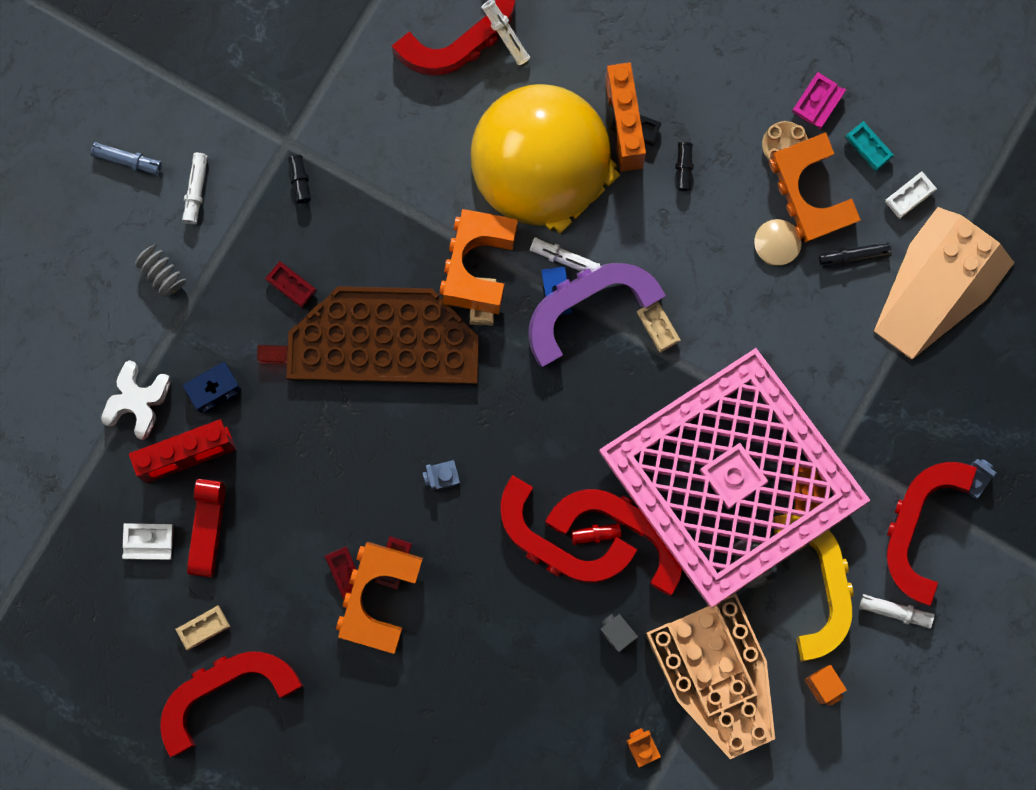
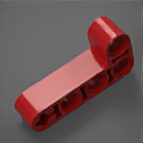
M196 480L194 500L197 503L188 558V575L211 578L214 575L226 486L222 481Z

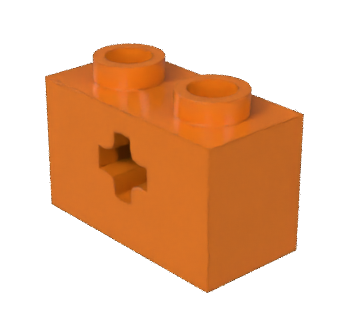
M832 665L825 666L804 679L819 705L825 703L828 706L833 705L843 699L842 693L847 691Z

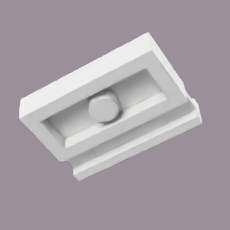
M124 523L122 559L172 560L174 525Z

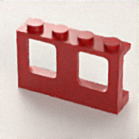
M219 419L131 452L129 457L136 476L147 484L235 451L236 447L229 428H224L222 420Z

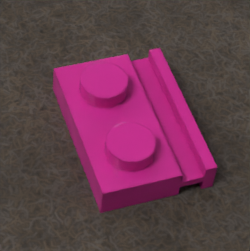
M817 72L793 108L792 113L808 123L814 124L821 130L846 89H842L835 82Z

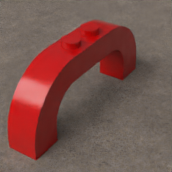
M495 0L496 5L503 16H507L509 19L508 23L510 24L515 12V0ZM486 15L445 48L431 49L425 47L409 31L392 45L393 54L406 67L424 75H443L459 69L468 61L473 62L481 54L480 51L486 46L488 48L493 46L498 41L499 34L496 30L492 29V23Z
M945 462L931 466L912 481L907 489L904 500L899 499L895 513L898 514L896 523L891 522L887 536L891 537L887 550L888 567L892 579L899 590L919 604L931 608L938 588V582L918 575L913 571L908 562V551L925 501L934 491L942 488H953L969 494L977 467L958 462Z
M512 475L502 495L501 518L508 537L519 549L527 553V559L537 565L539 562L544 563L548 566L546 570L557 577L562 574L571 580L581 583L607 581L621 573L628 566L637 549L617 537L603 557L594 561H582L532 532L526 526L522 512L526 501L533 491V487Z
M588 489L566 496L552 509L545 521V525L564 536L567 535L572 524L579 516L589 512H598L651 541L659 554V567L649 585L668 596L672 595L680 580L682 568L641 510L633 506L634 501L623 495L619 498L606 491Z
M245 652L229 659L224 656L213 662L214 667L206 671L205 668L194 672L191 674L192 679L183 683L171 694L162 712L160 723L161 736L169 756L176 757L196 746L187 728V715L192 705L199 699L249 673H260L266 676L272 682L279 697L284 698L304 687L300 678L285 661L264 652Z

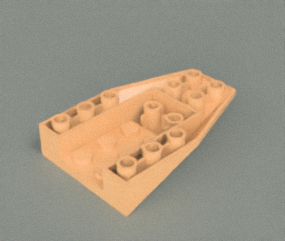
M736 593L712 609L709 606L645 634L677 702L729 759L775 740L767 661Z

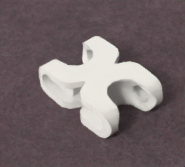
M129 360L125 362L116 381L117 387L122 391V394L113 395L108 399L101 420L103 425L110 427L117 423L122 414L127 412L134 413L137 418L134 429L135 435L138 439L145 440L148 438L156 421V414L150 407L164 402L170 388L171 377L166 374H160L151 386L147 388L138 387L136 379L139 369L135 362Z

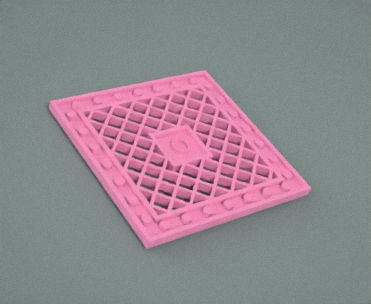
M757 348L599 450L603 459L711 609L870 502L868 496ZM738 390L737 399L727 398ZM742 390L755 393L754 401L740 400ZM758 394L761 396L766 405L757 403ZM719 403L717 412L708 410ZM722 403L735 405L734 415L721 413ZM739 406L752 408L751 418L738 416ZM756 409L768 411V420L754 419ZM772 414L775 415L781 424L771 422ZM699 416L698 425L688 423ZM703 416L716 418L715 427L701 426ZM719 420L733 421L731 431L718 429ZM736 422L749 424L748 434L735 432ZM753 425L766 427L765 437L752 435ZM770 428L783 430L782 440L769 438ZM679 429L678 438L668 436ZM683 429L696 431L695 441L682 439ZM700 432L713 434L712 444L698 442ZM787 433L795 443L786 441ZM717 435L730 437L729 446L715 445ZM734 438L747 440L746 448L744 449L741 443L732 448ZM660 441L658 451L648 449ZM664 441L677 444L675 454L662 451ZM750 442L764 443L762 453L749 451ZM680 444L694 447L692 457L679 455ZM767 444L780 446L779 456L766 454ZM784 447L797 449L796 460L783 457ZM697 448L710 450L709 460L696 458ZM714 451L724 452L713 460ZM801 451L809 462L800 460ZM640 454V459H639V464H638V462L636 461V459H635L634 457H636V456H638V455ZM644 454L657 457L655 467L642 464ZM661 457L674 460L672 470L659 468ZM752 458L761 459L760 468H758ZM765 460L778 462L776 472L763 470ZM677 461L691 463L689 473L676 471ZM782 463L794 465L793 476L780 473ZM694 464L705 465L700 469L702 475L693 474ZM798 468H810V479L797 477ZM644 471L654 473L653 483ZM815 471L819 474L823 481L814 480ZM657 475L671 476L670 485L656 484ZM766 477L775 479L773 489L763 487L768 483ZM674 478L688 479L686 489L673 487ZM779 479L792 482L790 492L777 490ZM691 480L705 482L703 492L690 490ZM708 483L717 495L707 493ZM796 483L809 485L808 494L795 493ZM813 486L826 488L825 497L812 496ZM658 490L668 492L667 502ZM830 490L834 494L831 498H829ZM755 492L754 502L744 500ZM759 492L772 495L771 505L758 503ZM671 494L685 495L684 504L670 503ZM689 496L702 498L700 509L687 506ZM776 496L789 498L788 508L775 506ZM706 499L719 501L717 512L704 510ZM793 499L806 501L805 511L792 509ZM810 502L820 504L809 512ZM722 504L728 510L736 505L734 515L721 513ZM739 507L753 508L751 518L738 516ZM672 510L682 511L681 521ZM756 510L770 511L768 521L755 519ZM686 512L699 515L697 525L684 523ZM774 512L787 514L785 525L772 522ZM703 515L716 518L714 528L701 526ZM791 515L801 517L789 525ZM720 519L733 521L732 531L718 529ZM737 522L750 524L748 535L735 532ZM754 525L767 527L765 538L752 536ZM771 528L782 530L770 538ZM686 529L696 531L695 541ZM700 532L713 534L712 545L698 542ZM717 535L730 537L729 548L715 546ZM734 538L747 540L746 551L732 549ZM751 541L762 543L750 551ZM700 549L710 550L709 561ZM714 551L727 554L726 565L713 562ZM731 555L742 556L730 565ZM715 569H720L722 571L717 573Z

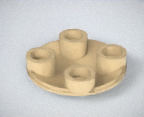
M789 121L775 123L764 134L762 140L764 155L768 160H771L770 155L772 153L805 141L808 137L801 125Z
M774 219L764 223L757 230L754 239L757 254L766 264L771 266L785 265L793 261L799 254L802 243L795 231V226L781 219Z

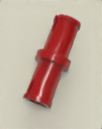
M619 523L604 526L595 524L591 528L571 530L573 545L588 542L598 544L601 540L621 538Z

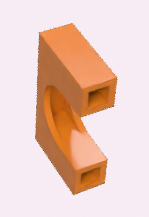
M631 62L607 66L605 85L608 103L613 105L617 129L616 151L619 170L624 172L643 169L646 150Z
M826 132L776 151L770 155L771 160H769L772 172L777 173L780 181L777 182L781 195L786 196L788 204H786L790 217H794L796 221L795 231L799 239H803L804 243L860 221L853 199L828 208H815L807 204L799 193L798 180L803 169L834 155Z
M462 209L461 217H456L454 231H457L456 238H451L449 252H453L451 260L447 259L444 273L448 274L446 281L442 280L439 294L443 295V304L499 314L504 294V284L473 277L465 270L462 261L471 249L478 246H492L513 250L518 226L517 219Z
M367 542L365 547L360 546L356 560L360 561L358 570L353 569L349 583L354 585L351 594L346 593L342 607L347 609L344 617L339 616L336 630L340 631L339 638L395 654L402 627L372 618L364 609L362 592L370 580L379 576H391L416 583L423 558Z

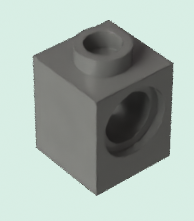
M611 614L601 622L603 627L600 629V632L617 653L638 637L620 614L616 617Z

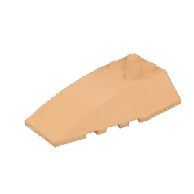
M938 207L910 243L874 333L911 360L984 303L1007 274L1014 261L998 241L965 217Z

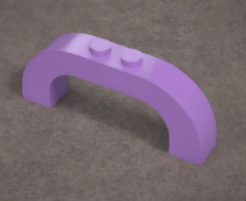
M624 263L604 264L592 270L586 268L577 273V279L571 282L567 279L556 286L557 290L546 296L538 304L530 320L529 344L537 363L543 367L563 355L555 341L553 328L557 317L564 310L614 283H621L627 286L635 295L640 306L646 308L666 296L659 283L644 269Z

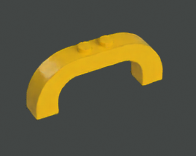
M787 515L775 516L772 522L785 525ZM791 515L789 525L801 517ZM774 529L775 535L782 530ZM830 530L808 543L814 548L819 557L829 605V618L824 628L819 632L796 637L801 662L819 658L833 651L844 640L852 621L851 597H854L852 584L847 583L848 563L846 559H842L838 542Z

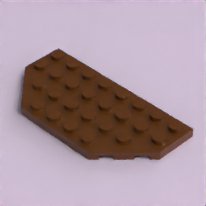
M337 286L298 325H295L288 331L286 379L477 385L479 336L465 324L450 306L443 304V300L432 288Z

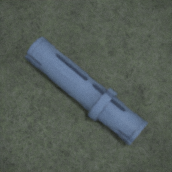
M94 142L93 146L95 148H91L92 157L131 167L136 172L141 170L158 176L160 174L159 171L162 169V161L143 157L142 153L137 152L133 154L99 144L98 142Z

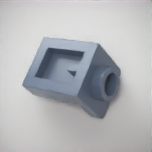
M977 459L971 464V466L977 467L969 493L975 499L980 496L990 480L997 474L993 470V465L983 459L981 461Z
M454 460L433 466L430 464L426 465L427 472H423L426 486L431 485L432 491L460 484Z

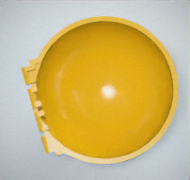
M536 84L509 91L492 103L485 111L473 135L470 154L471 168L479 191L495 210L505 217L517 219L518 222L523 224L544 225L550 231L555 229L561 234L572 223L569 217L572 216L576 219L590 203H593L605 191L604 184L609 187L620 176L615 170L617 164L611 160L609 137L602 119L587 101L574 92L562 87Z

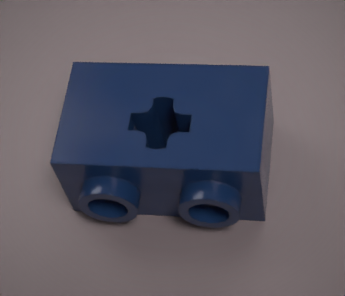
M225 361L183 384L199 413L203 411L208 413L217 407V403L224 399L229 401L238 395L237 392L241 390ZM211 385L216 387L217 392L215 394L211 392Z

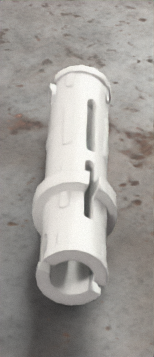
M489 0L484 3L481 8L491 21L492 29L498 32L517 65L527 62L530 56L510 27L507 16H503L495 0Z
M203 153L193 154L187 195L184 196L185 209L182 222L187 224H197L199 208L203 203L201 196L208 155Z
M537 237L534 238L529 250L549 258L548 261L550 262L557 261L578 271L586 268L592 270L600 266V263L564 250L556 243L552 245L537 239Z
M866 594L862 595L859 606L861 610L904 621V624L909 625V623L928 629H931L934 620L933 613L914 609L912 605L907 607Z

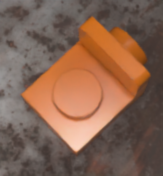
M640 728L629 734L631 739L626 740V743L638 768L661 757L649 730L644 732Z

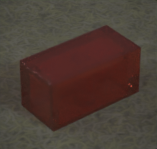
M258 345L257 361L287 363L288 346Z

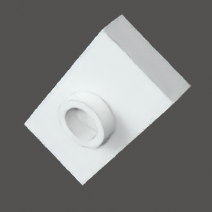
M921 171L888 197L885 203L901 219L933 194L937 188Z

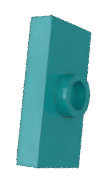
M864 121L845 136V139L875 172L894 157V154Z

